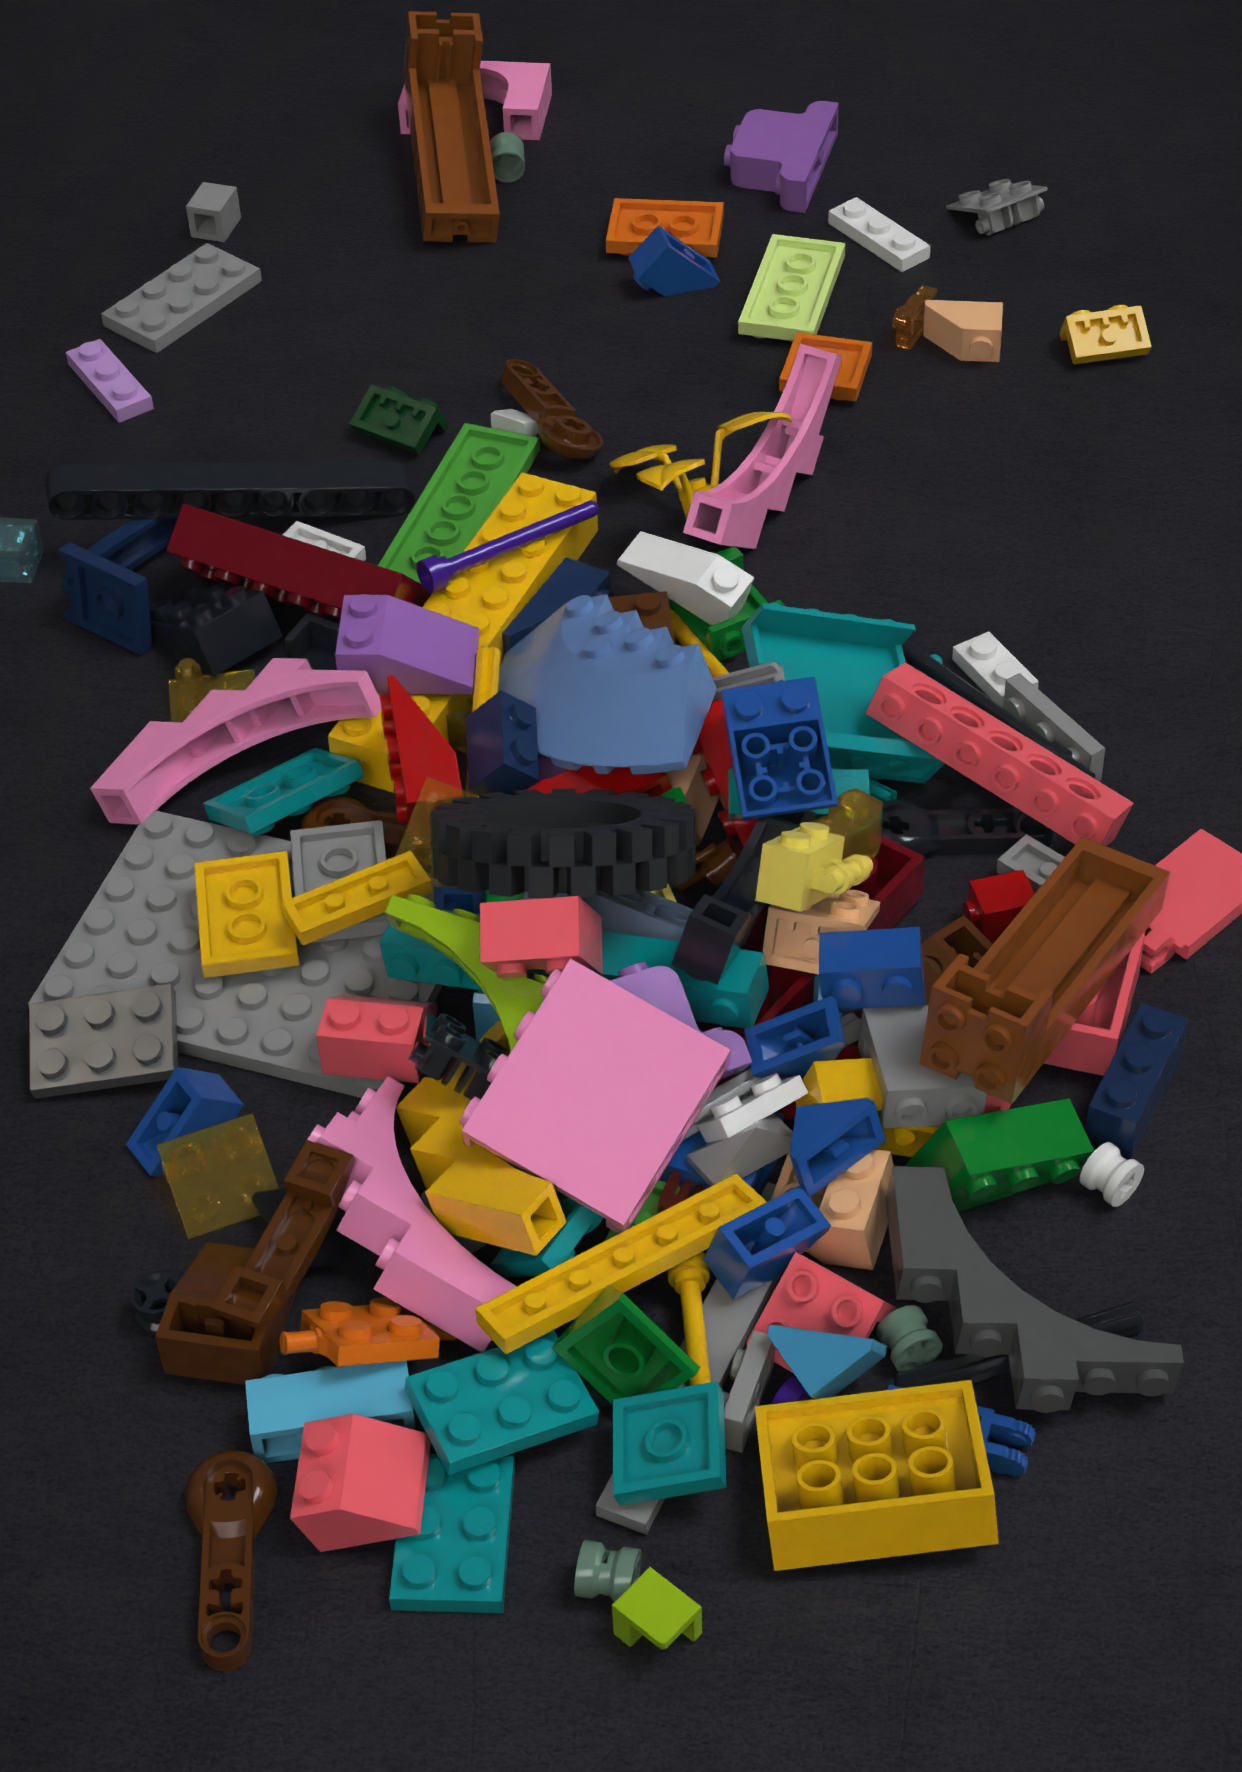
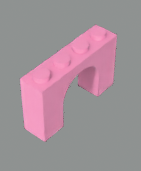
M481 61L480 75L484 99L494 100L503 104L504 132L514 133L521 140H540L552 96L550 63ZM404 84L398 102L401 134H411Z

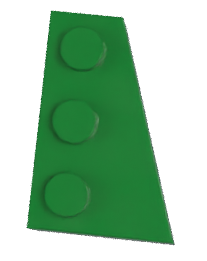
M1069 1098L946 1120L904 1167H944L952 1201L957 1211L961 1212L1049 1182L1054 1184L1066 1182L1080 1173L1079 1167L1089 1158L1094 1149Z

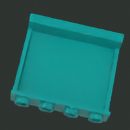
M762 603L741 627L749 667L774 661L783 666L785 681L815 677L832 769H869L870 778L925 784L945 765L941 760L865 714L882 676L906 662L902 644L916 630L914 624L895 622L891 619L879 620L858 617L854 614L823 612L813 608L781 606L778 603Z

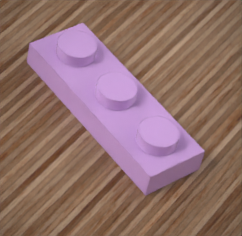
M101 339L86 342L80 347L66 352L68 365L118 423L154 409L152 396Z

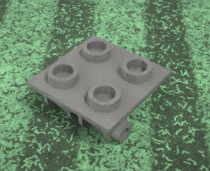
M1010 179L997 180L990 183L989 189L981 193L979 190L959 195V201L947 205L946 208L947 210L977 213L979 220L976 221L975 226L978 233L992 235L1005 228L1012 227L1013 224L1017 225L1038 217L1040 212L1044 210V202L1038 194L1047 191V187L1031 185V181H1021L1013 184Z

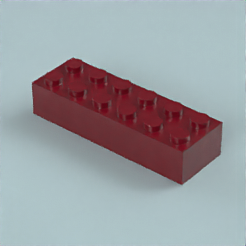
M184 503L166 550L181 558L179 566L197 572V575L218 583L225 581L233 584L232 586L234 587L245 586L247 589L264 591V594L271 600L287 606L295 604L303 607L307 612L324 618L331 616L339 620L341 619L344 595H390L423 607L432 595L421 584L402 573Z

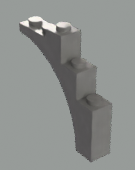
M892 1166L886 1194V1206L896 1300H916L922 1303L949 1301L955 1354H974L979 1357L1008 1355L1015 1409L1036 1410L1041 1413L1070 1410L1075 1392H1086L1090 1395L1140 1393L1144 1396H1158L1161 1394H1174L1184 1366L1181 1345L1139 1341L1104 1332L1054 1311L1021 1290L988 1259L971 1237L952 1201L944 1167Z

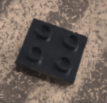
M427 1012L424 1017L423 1039L428 1043L424 1045L417 1042L408 1059L416 1063V1070L438 1080L451 1057H454L442 1078L441 1084L447 1086L461 1062L467 1064L454 1091L460 1093L474 1070H477L463 1096L470 1100L475 1096L482 1099L491 1085L487 1077L493 1064L502 1053L508 1056L510 1054L509 1051L489 1038H484L480 1042L465 1034L464 1032L467 1028L447 1014L441 1013L437 1018Z

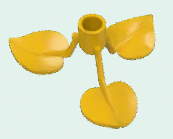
M753 412L719 425V430L715 433L711 484H706L705 477L688 480L685 472L704 465L705 460L688 459L672 463L667 453L677 451L676 445L673 444L649 446L636 452L625 454L610 462V468H613L615 474H617L623 467L648 460L662 462L664 465L654 466L636 473L637 479L661 491L673 481L679 493L687 520L694 493L697 491H707L719 485L721 450L725 437L739 429L767 419L783 420L792 423V419L789 414L781 412Z

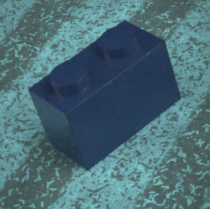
M500 690L466 717L468 788L478 795L501 792L514 796V791L526 790L539 781L536 707Z

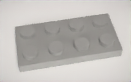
M206 243L101 313L103 326L158 353L262 281L261 270L242 259Z

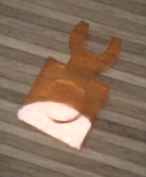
M921 285L917 294H912L903 307L897 308L892 322V327L896 330L897 347L910 350L923 333L925 300H932L937 293V288Z

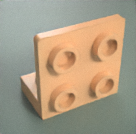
M847 890L841 894H833L801 912L770 905L768 907L762 951L764 952L766 965L819 974V933L867 930L879 913L880 902L870 900L869 894L865 892Z

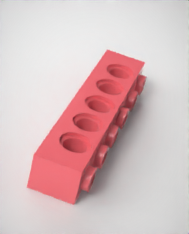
M906 662L882 676L865 714L1075 845L1081 837L1104 846L1109 845L1116 838L1134 804Z

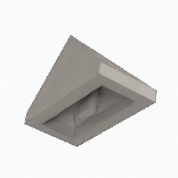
M772 1113L729 1138L709 1142L687 1154V1162L710 1187L734 1174L743 1178L789 1153L793 1132L775 1113Z

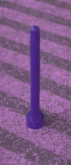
M590 500L447 559L445 556L438 557L436 555L430 556L417 562L418 578L428 593H434L448 587L449 581L453 580L454 575L596 516L599 512V506L595 501Z

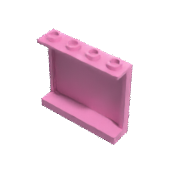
M570 958L562 972L555 969L547 979L541 992V996L545 997L536 1014L531 1011L525 1014L514 1034V1038L518 1039L517 1044L509 1056L502 1053L497 1058L487 1077L491 1085L482 1099L475 1096L469 1102L461 1116L460 1124L464 1126L462 1135L466 1145L471 1147L475 1142L531 1176L551 1181L555 1190L605 1218L606 1227L620 1234L631 1227L729 1065L731 1050Z

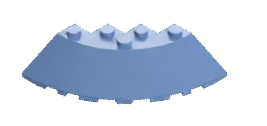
M607 594L595 597L581 595L565 603L506 652L500 666L498 692L501 690L536 707L538 755L550 757L553 765L577 771L582 765L593 766L596 774H609L613 767H630L632 774H652L686 769L717 691L699 644L683 647L674 645L667 627L651 630L644 628L637 610L624 613L614 611Z

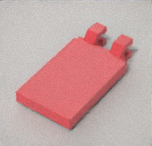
M1203 829L1198 830L1155 865L1169 871L1170 875L1162 910L1144 932L1147 934L1144 937L1143 951L1145 953H1142L1140 967L1149 973H1153L1169 961L1174 953L1187 960L1242 914V853Z

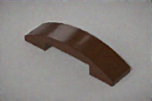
M306 1140L283 1180L287 1193L244 1267L234 1266L211 1306L213 1314L261 1329L279 1312L306 1274L331 1226L354 1164L353 1154Z

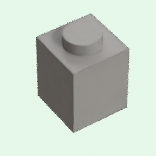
M202 182L186 205L190 234L194 238L225 242L241 219L237 187Z

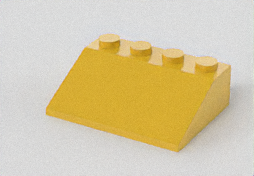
M972 1380L755 1406L766 1516L774 1571L999 1544L995 1494Z

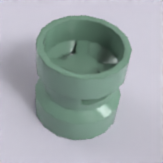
M501 132L490 140L494 176L500 182L510 183L519 180L524 174V143L514 133Z
M584 1540L575 1573V1596L594 1599L599 1594H603L604 1596H610L613 1602H615L640 1577L641 1550L623 1546L618 1551H610L605 1548L602 1542Z

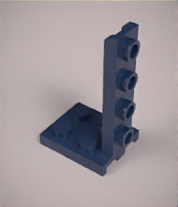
M132 519L88 549H84L71 542L58 549L59 557L66 561L67 574L61 577L62 592L69 594L70 609L64 612L65 619L139 655H143L152 648L147 578L131 570L168 546L177 519Z

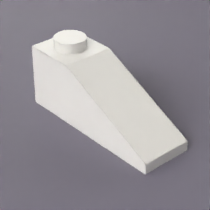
M641 531L620 556L616 564L658 592L667 591L669 599L711 626L733 618L738 614L746 603L754 580L753 576L718 554Z

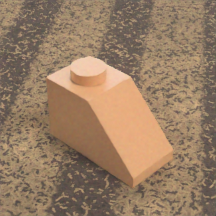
M925 300L923 336L960 361L1000 362L1003 303Z

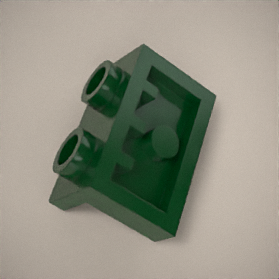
M373 384L370 385L349 423L355 432L417 455L421 454L434 429L445 432L448 427L447 422L440 413V407L426 398H420L417 401L409 398L403 391L393 386H388L384 389Z

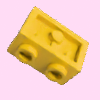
M1116 305L1108 310L1097 312L1079 310L1065 317L1059 332L1061 340H1067L1073 365L1147 355L1152 348L1141 306L1128 307L1126 305Z

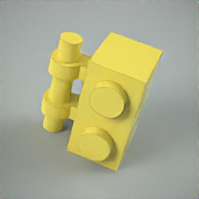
M804 822L800 824V827L791 831H783L780 836L763 843L755 901L801 912L833 894H841L852 886L866 881L873 869V862L868 856H861L859 854L851 855L842 860L845 836L829 833V827L824 824Z

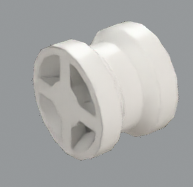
M1106 1142L1099 1146L1088 1158L1081 1171L1079 1181L1089 1190L1098 1189L1103 1193V1198L1113 1207H1118L1129 1199L1138 1187L1144 1174V1167L1135 1159L1126 1160L1121 1156L1118 1147L1111 1142Z

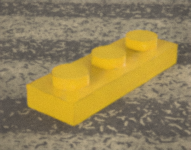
M410 850L281 902L284 917L304 946L385 913L392 895L407 899L409 894L424 897L433 892L431 879Z

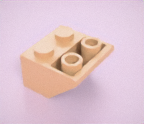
M872 1150L810 1197L831 1227L827 1233L805 1252L823 1264L867 1270L874 1269L888 1226L886 1194L892 1166H894L891 1151ZM790 1152L787 1154L771 1200L800 1186Z

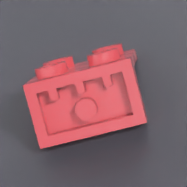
M795 1252L753 1330L768 1334L770 1324L868 1338L876 1322L880 1323L888 1314L898 1308ZM752 1332L747 1340V1346L751 1338ZM774 1346L773 1362L793 1373Z

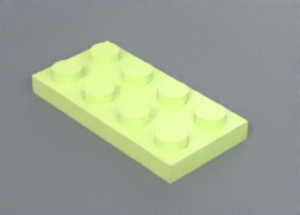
M772 234L739 318L738 334L750 335L756 338L788 340L793 342L796 332L817 335L845 257V243Z

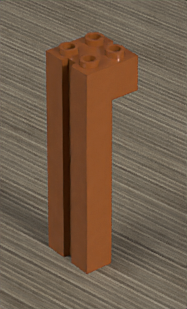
M408 11L403 73L423 241L452 242L453 235H466L467 242L496 243L500 212L480 75L483 38L479 13H451L450 20L437 19V12Z
M1081 837L974 968L968 966L969 957L960 953L931 988L919 1064L957 1080L961 1073L973 1077L975 1089L1013 1104L1162 910L1170 872Z

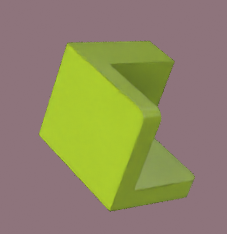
M651 1567L612 1604L614 1635L629 1647L642 1635L658 1648L666 1649L681 1633L693 1642L702 1634V1607Z

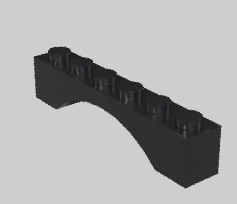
M804 811L758 818L739 857L722 885L714 895L704 894L690 913L671 965L685 970L689 976L697 980L709 981L716 985L719 984L770 906V904L755 901L763 843L780 836L783 831H791L800 827L801 823L814 822L816 813Z

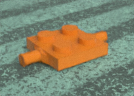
M375 1298L370 1301V1305L351 1306L345 1302L330 1301L322 1303L320 1309L302 1310L301 1331L281 1332L279 1344L283 1355L312 1352L313 1354H321L328 1357L337 1367L438 1358L440 1341H455L456 1337L429 1321L416 1317L408 1309L389 1298Z

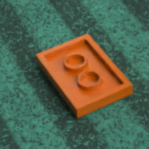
M614 198L606 237V253L630 256L657 226H660L705 258H717L724 218V202Z

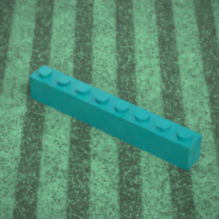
M443 910L449 913H453V911L451 910ZM389 923L379 942L388 977L449 987L482 990L456 962L427 942L392 928ZM602 931V977L609 981L619 978L618 972L641 962H646L648 968L666 966L674 970L679 976L695 1021L746 1029L754 1026L769 990L764 952L741 949L719 984L716 985L709 981L692 978L685 970L671 965L680 941ZM532 969L529 971L527 978L531 979L533 974L547 977L550 975L546 974V971L543 969Z

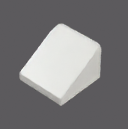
M515 409L498 410L491 413V427L493 429L534 437L538 434L539 425L527 413Z

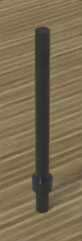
M906 640L902 644L905 660L928 677L1095 779V773L1072 758V752L1058 741H1048L910 641Z

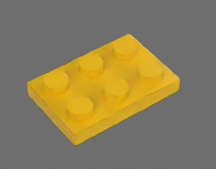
M287 851L194 863L201 965L204 978L300 966L297 936L284 917L281 902L293 898Z

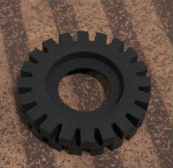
M537 789L514 791V796L495 792L479 794V798L463 797L454 799L452 803H442L436 806L435 810H431L430 813L431 874L433 878H438V882L447 886L458 885V889L470 892L489 890V895L508 897L528 892V898H554L557 893H567L569 896H579L580 898H596V892L598 891L611 896L636 894V889L649 892L667 888V884L678 885L688 881V877H693L695 874V809H691V805L685 802H675L673 798L664 796L649 797L647 793L630 791L615 795V790L591 789L586 793H576V789H552V793H542Z

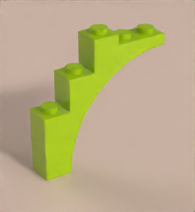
M409 894L407 899L392 895L385 911L392 928L427 942L456 962L482 989L499 1016L509 1041L511 1053L518 1042V1039L514 1038L516 1029L528 1011L536 1014L545 997L541 996V992L549 977L539 974H533L531 979L527 978V976L515 979L497 977V972H493L480 963L479 916L462 909H454L453 913L436 909V905L432 901L414 894ZM504 1160L505 1162H507L508 1164H510L512 1167H514V1168H516V1169H518V1170H520V1171H523V1170L519 1169L518 1167L514 1166L513 1164L509 1163L508 1161Z

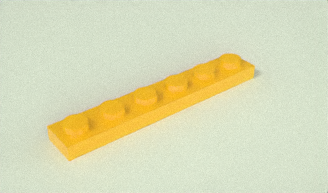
M734 1174L476 1307V1322L505 1354H508L579 1317L608 1285L624 1293L708 1249L720 1226L767 1203V1201L739 1175Z

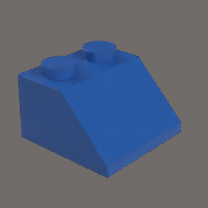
M920 927L819 933V978L822 999L831 995L835 997L839 1013L863 1012V1008L927 1005Z

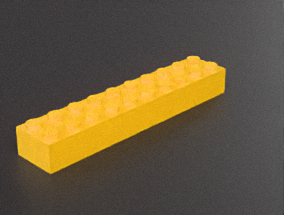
M521 473L463 552L584 502L592 500L597 503L596 492ZM597 515L455 574L454 579L449 581L448 587L432 593L423 608L478 627L480 634L478 649L481 646L488 648L497 647L501 652V666L504 659L502 633L566 557L576 561L579 559L598 531ZM409 694L449 744L466 721V717L472 712L473 694ZM380 710L375 718L339 720L328 735L330 752L359 760L364 777L356 782L395 793L389 771L387 740H385L383 733L382 710Z

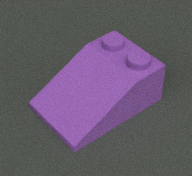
M344 595L335 652L337 670L367 671L377 694L388 693L387 676L391 675L396 677L408 694H473L476 655L480 635L479 628L390 595Z

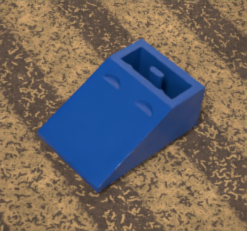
M815 677L722 690V716L743 820L838 807Z

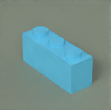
M407 1361L342 1367L324 1366L314 1371L287 1375L270 1374L260 1379L246 1380L249 1433L254 1455L263 1459L265 1463L299 1459L304 1423L348 1414H357L409 1429L416 1428L414 1409L404 1390L406 1377L409 1376Z

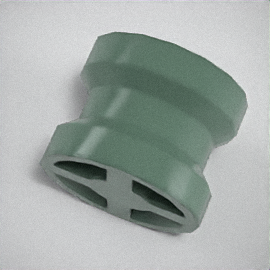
M916 1305L904 1306L891 1312L880 1322L876 1330V1335L880 1342L892 1350L890 1359L899 1372L929 1364L942 1351L943 1344L935 1331L927 1329L928 1319L921 1307Z

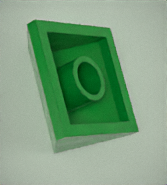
M610 1285L595 1298L552 1347L612 1405L613 1399L676 1389L695 1376L700 1369L626 1295Z

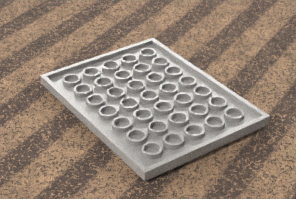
M154 810L142 824L139 823L32 996L28 1006L31 1003L171 983L176 991L178 1053L362 1098L368 1088L377 1092L385 1080L322 1074L316 1035L327 998L348 994L434 1003L443 985L388 977L379 945L383 935L316 942L304 946L299 943L297 937L300 966L204 978L201 965L194 863L287 851L292 896L295 897L291 841L261 834L250 835L235 828ZM426 872L431 879L433 893L424 896V898L433 903L434 887L458 888V885L447 886L438 882V878H433L431 873Z

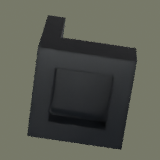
M307 613L285 638L287 658L307 659L312 670H337L335 652L340 624Z

